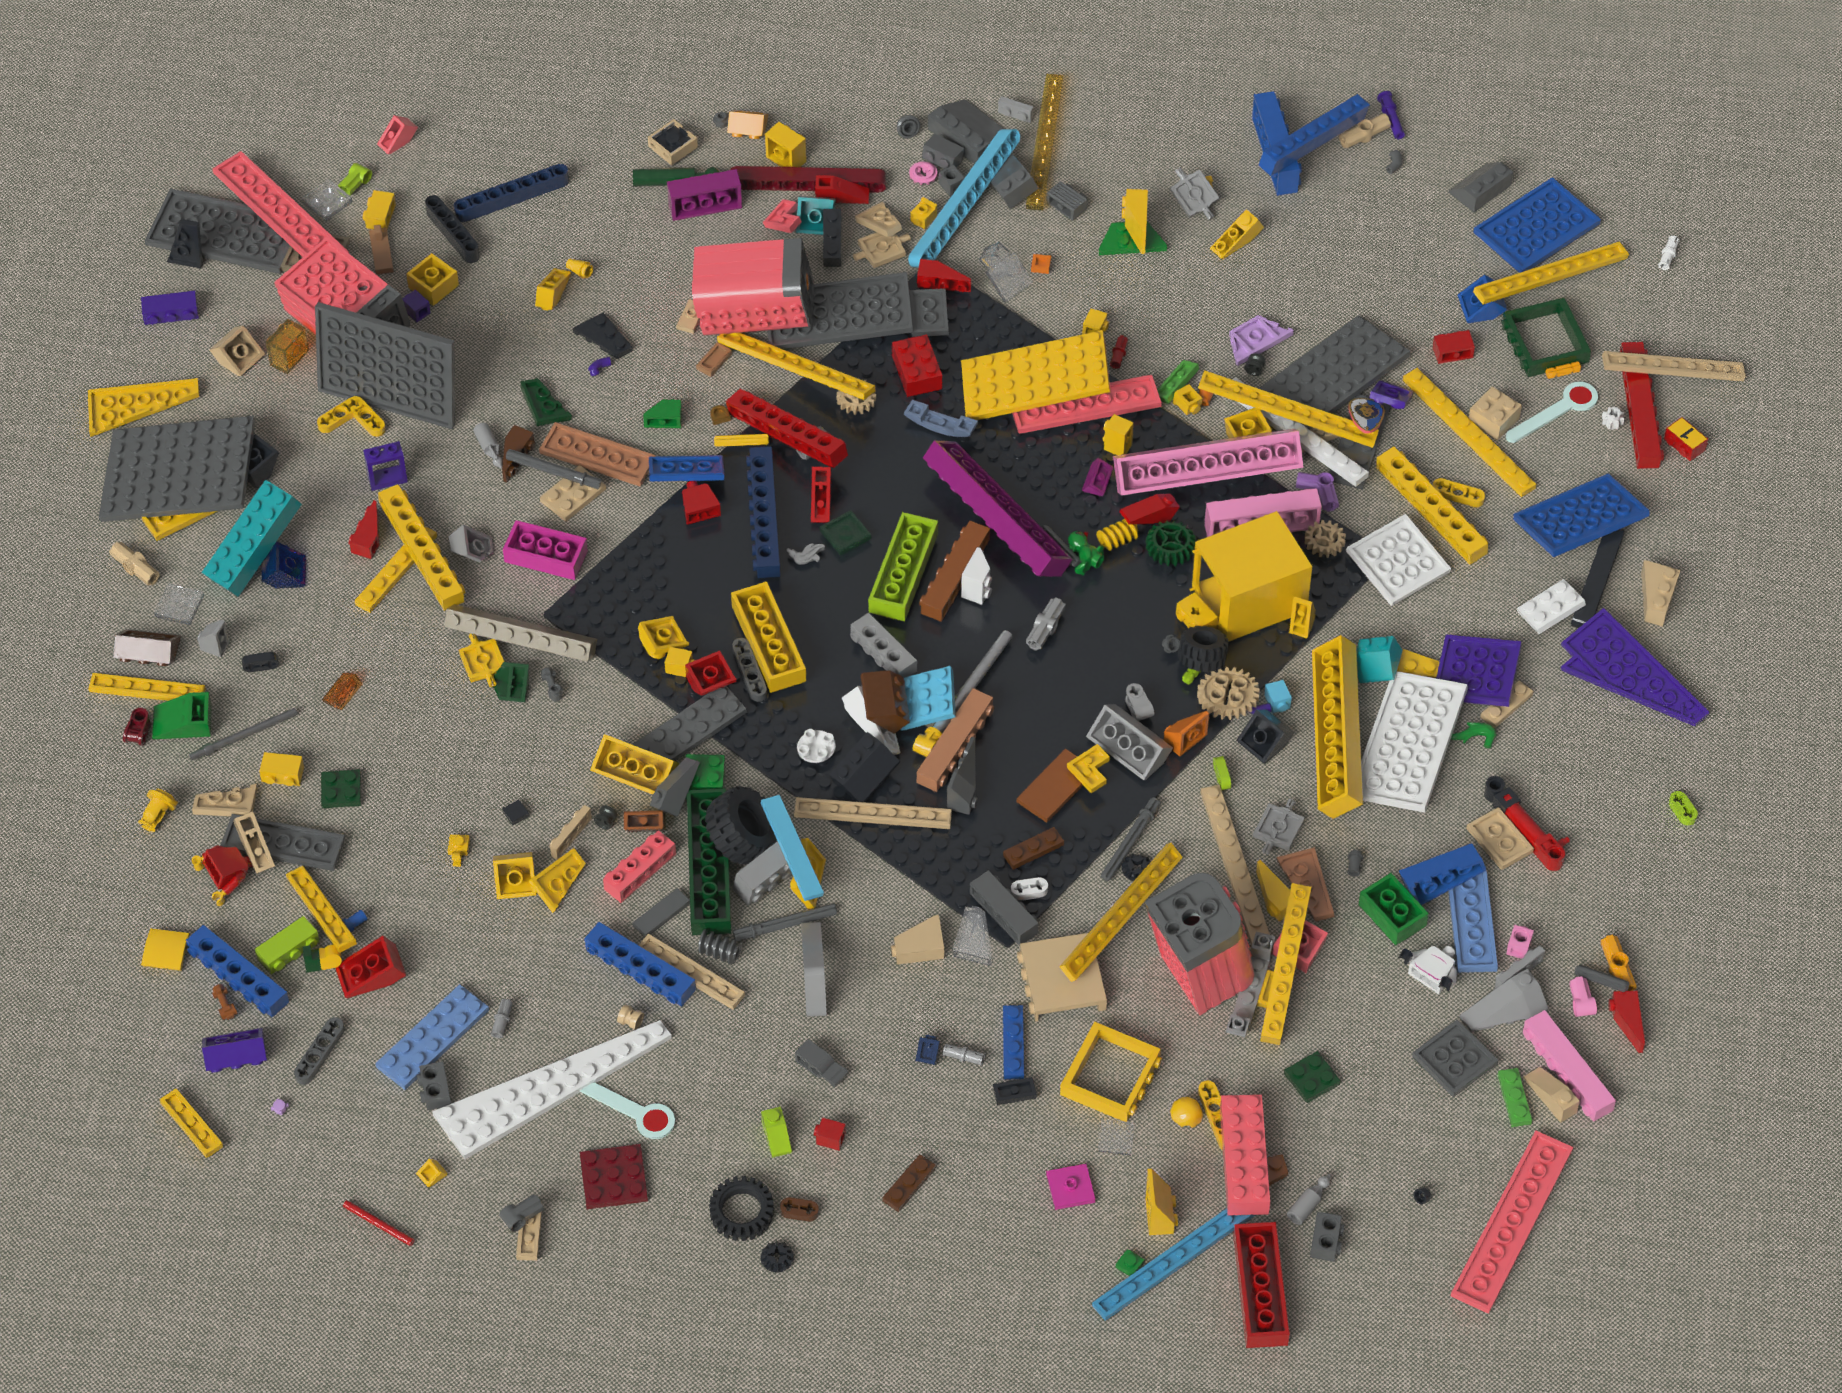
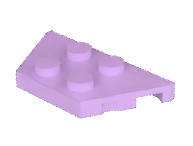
M1259 315L1229 331V338L1236 365L1239 366L1248 361L1250 354H1261L1291 337L1294 330L1288 328V330L1281 328L1279 323L1269 321Z

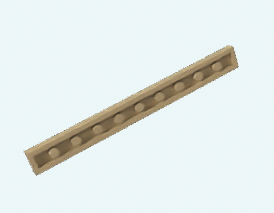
M1220 785L1201 788L1200 793L1252 947L1256 931L1270 934Z

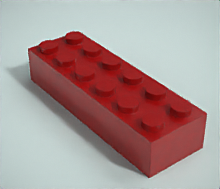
M1276 1222L1234 1224L1233 1240L1246 1348L1288 1346L1290 1334Z

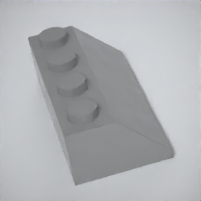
M1116 704L1104 705L1086 735L1088 739L1098 744L1104 751L1143 780H1146L1164 764L1173 749L1172 746Z

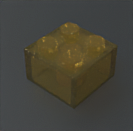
M287 319L283 324L279 325L277 331L272 336L268 337L266 348L270 366L288 375L308 353L309 347L305 327Z

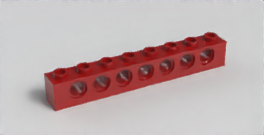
M740 388L725 401L731 416L831 468L836 467L848 456L846 443L842 439L832 436L829 432L822 431L817 426L793 416L790 412H786L778 406L766 402L763 398H759L751 392Z

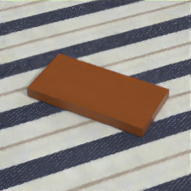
M1064 749L1017 797V803L1047 823L1083 786L1067 768V763L1077 756Z

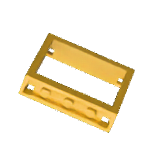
M1094 1022L1060 1085V1095L1127 1123L1129 1117L1136 1113L1138 1100L1142 1101L1144 1098L1145 1087L1147 1084L1150 1085L1153 1080V1071L1155 1068L1158 1069L1162 1060V1057H1160L1161 1049ZM1099 1038L1149 1058L1125 1105L1075 1085Z

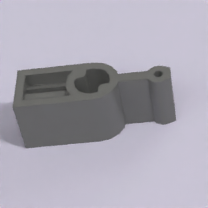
M809 1039L795 1052V1062L816 1077L824 1078L833 1087H836L848 1075L846 1068L837 1064L830 1054Z

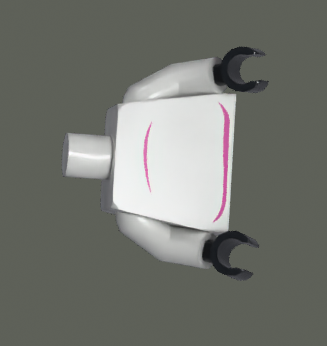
M1435 946L1415 952L1403 949L1398 956L1399 959L1405 960V965L1411 962L1409 975L1437 994H1440L1444 987L1449 992L1450 988L1456 984L1457 970L1454 967L1455 960L1452 958L1455 951L1450 946H1446L1442 951Z

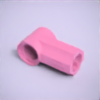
M1575 977V979L1570 980L1569 985L1573 997L1575 1017L1596 1015V1001L1594 997H1591L1587 979Z

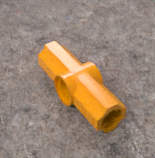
M1608 935L1601 939L1600 944L1609 964V973L1614 977L1628 981V991L1636 990L1637 986L1628 965V956L1623 952L1618 937Z

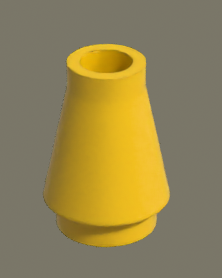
M570 258L566 263V268L581 278H589L593 273V266L588 261Z

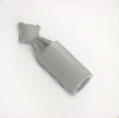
M487 423L476 425L473 432L486 455L493 458V465L502 469L503 458L499 456L500 446Z
M1330 1174L1321 1176L1318 1179V1184L1306 1189L1289 1209L1287 1217L1293 1223L1301 1225L1319 1204L1323 1188H1327L1330 1185Z

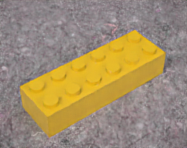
M763 582L731 592L732 608L751 646L770 693L806 682L805 665L768 583Z

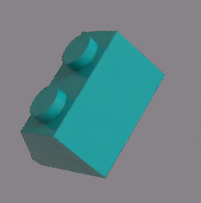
M799 196L797 216L800 217L802 222L796 228V233L823 235V209H835L836 198Z
M1394 636L1359 639L1356 655L1358 680L1360 683L1395 679L1403 649Z

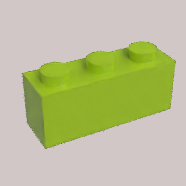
M302 916L255 948L257 959L272 975L276 971L282 970L292 960L298 959L303 953V946L311 945V949L320 942L318 931Z

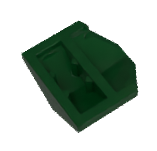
M509 662L501 664V667L494 675L497 685L493 686L499 700L525 703L529 688V664Z

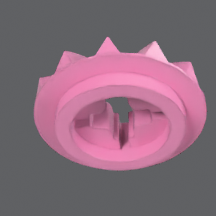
M929 162L915 163L909 170L910 179H913L914 183L919 182L920 185L923 183L929 185L937 177V168Z

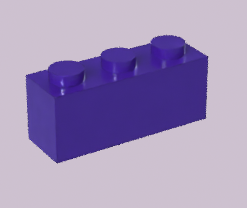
M195 291L141 297L144 325L199 319Z

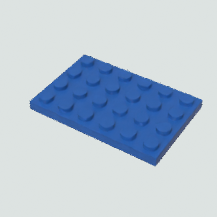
M1552 177L1474 227L1473 233L1515 270L1521 273L1532 269L1598 226L1601 219Z
M1608 473L1514 513L1513 520L1554 558L1650 515L1649 510Z

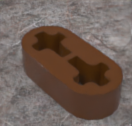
M787 1197L780 1203V1213L788 1219L812 1222L819 1216V1207L816 1202L811 1200ZM788 1205H792L790 1211L786 1210ZM812 1208L811 1213L807 1214L808 1209Z

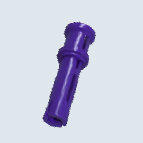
M1383 91L1377 96V100L1382 106V113L1389 117L1394 138H1397V140L1402 139L1405 136V132L1396 113L1397 106L1392 100L1393 95L1390 91Z

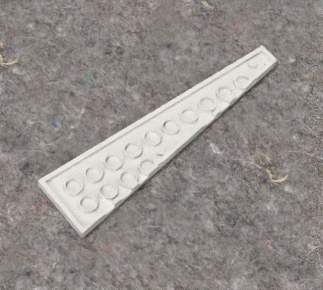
M659 1020L432 1111L433 1116L463 1158L467 1159L578 1094L580 1090L590 1084L597 1083L672 1039L671 1034Z

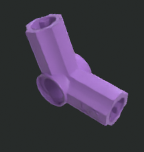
M1323 472L1319 475L1298 473L1296 488H1317L1322 508L1327 512L1334 511V509L1339 507L1333 485L1334 478L1330 473Z

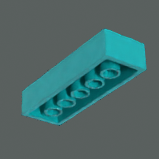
M265 480L201 573L239 597L302 504L290 494Z

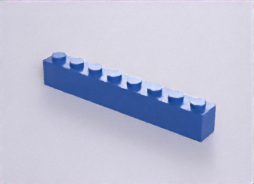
M1356 94L1264 150L1258 166L1270 176L1274 175L1364 120L1370 104L1360 95Z

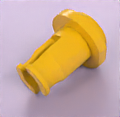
M158 788L156 790H149L147 793L150 802L144 810L141 820L138 821L139 824H143L142 828L150 832H155L156 825L161 822L166 811H174L179 803L174 800L175 798L171 794Z

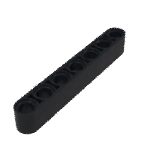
M1619 529L1602 536L1581 593V597L1585 600L1586 605L1574 612L1571 622L1572 627H1581L1596 614L1625 530Z

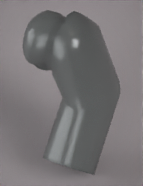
M1398 150L1389 153L1392 163L1386 167V171L1389 174H1392L1402 165V154Z

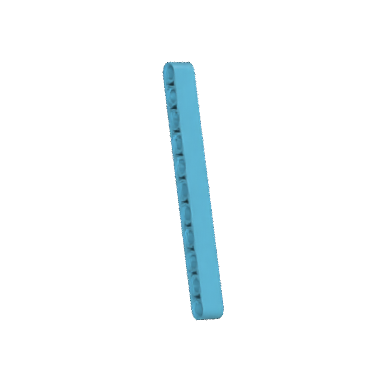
M1002 129L998 131L910 253L908 261L911 267L919 268L920 259H936L1019 143L1020 133L1017 129Z

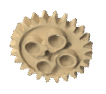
M1228 667L1225 668V671L1218 669L1217 673L1211 671V676L1205 674V679L1200 680L1197 691V698H1199V704H1202V709H1207L1209 714L1214 712V717L1221 715V719L1228 716L1229 720L1234 715L1239 719V714L1246 716V711L1252 712V707H1257L1260 696V688H1258V682H1255V677L1250 678L1249 672L1243 674V669L1236 672V667L1232 671H1229ZM1228 696V703L1225 705L1226 697Z

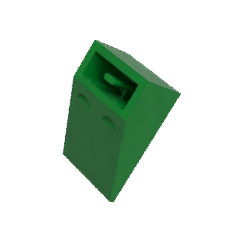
M209 692L188 693L154 706L152 739L211 737L212 703Z

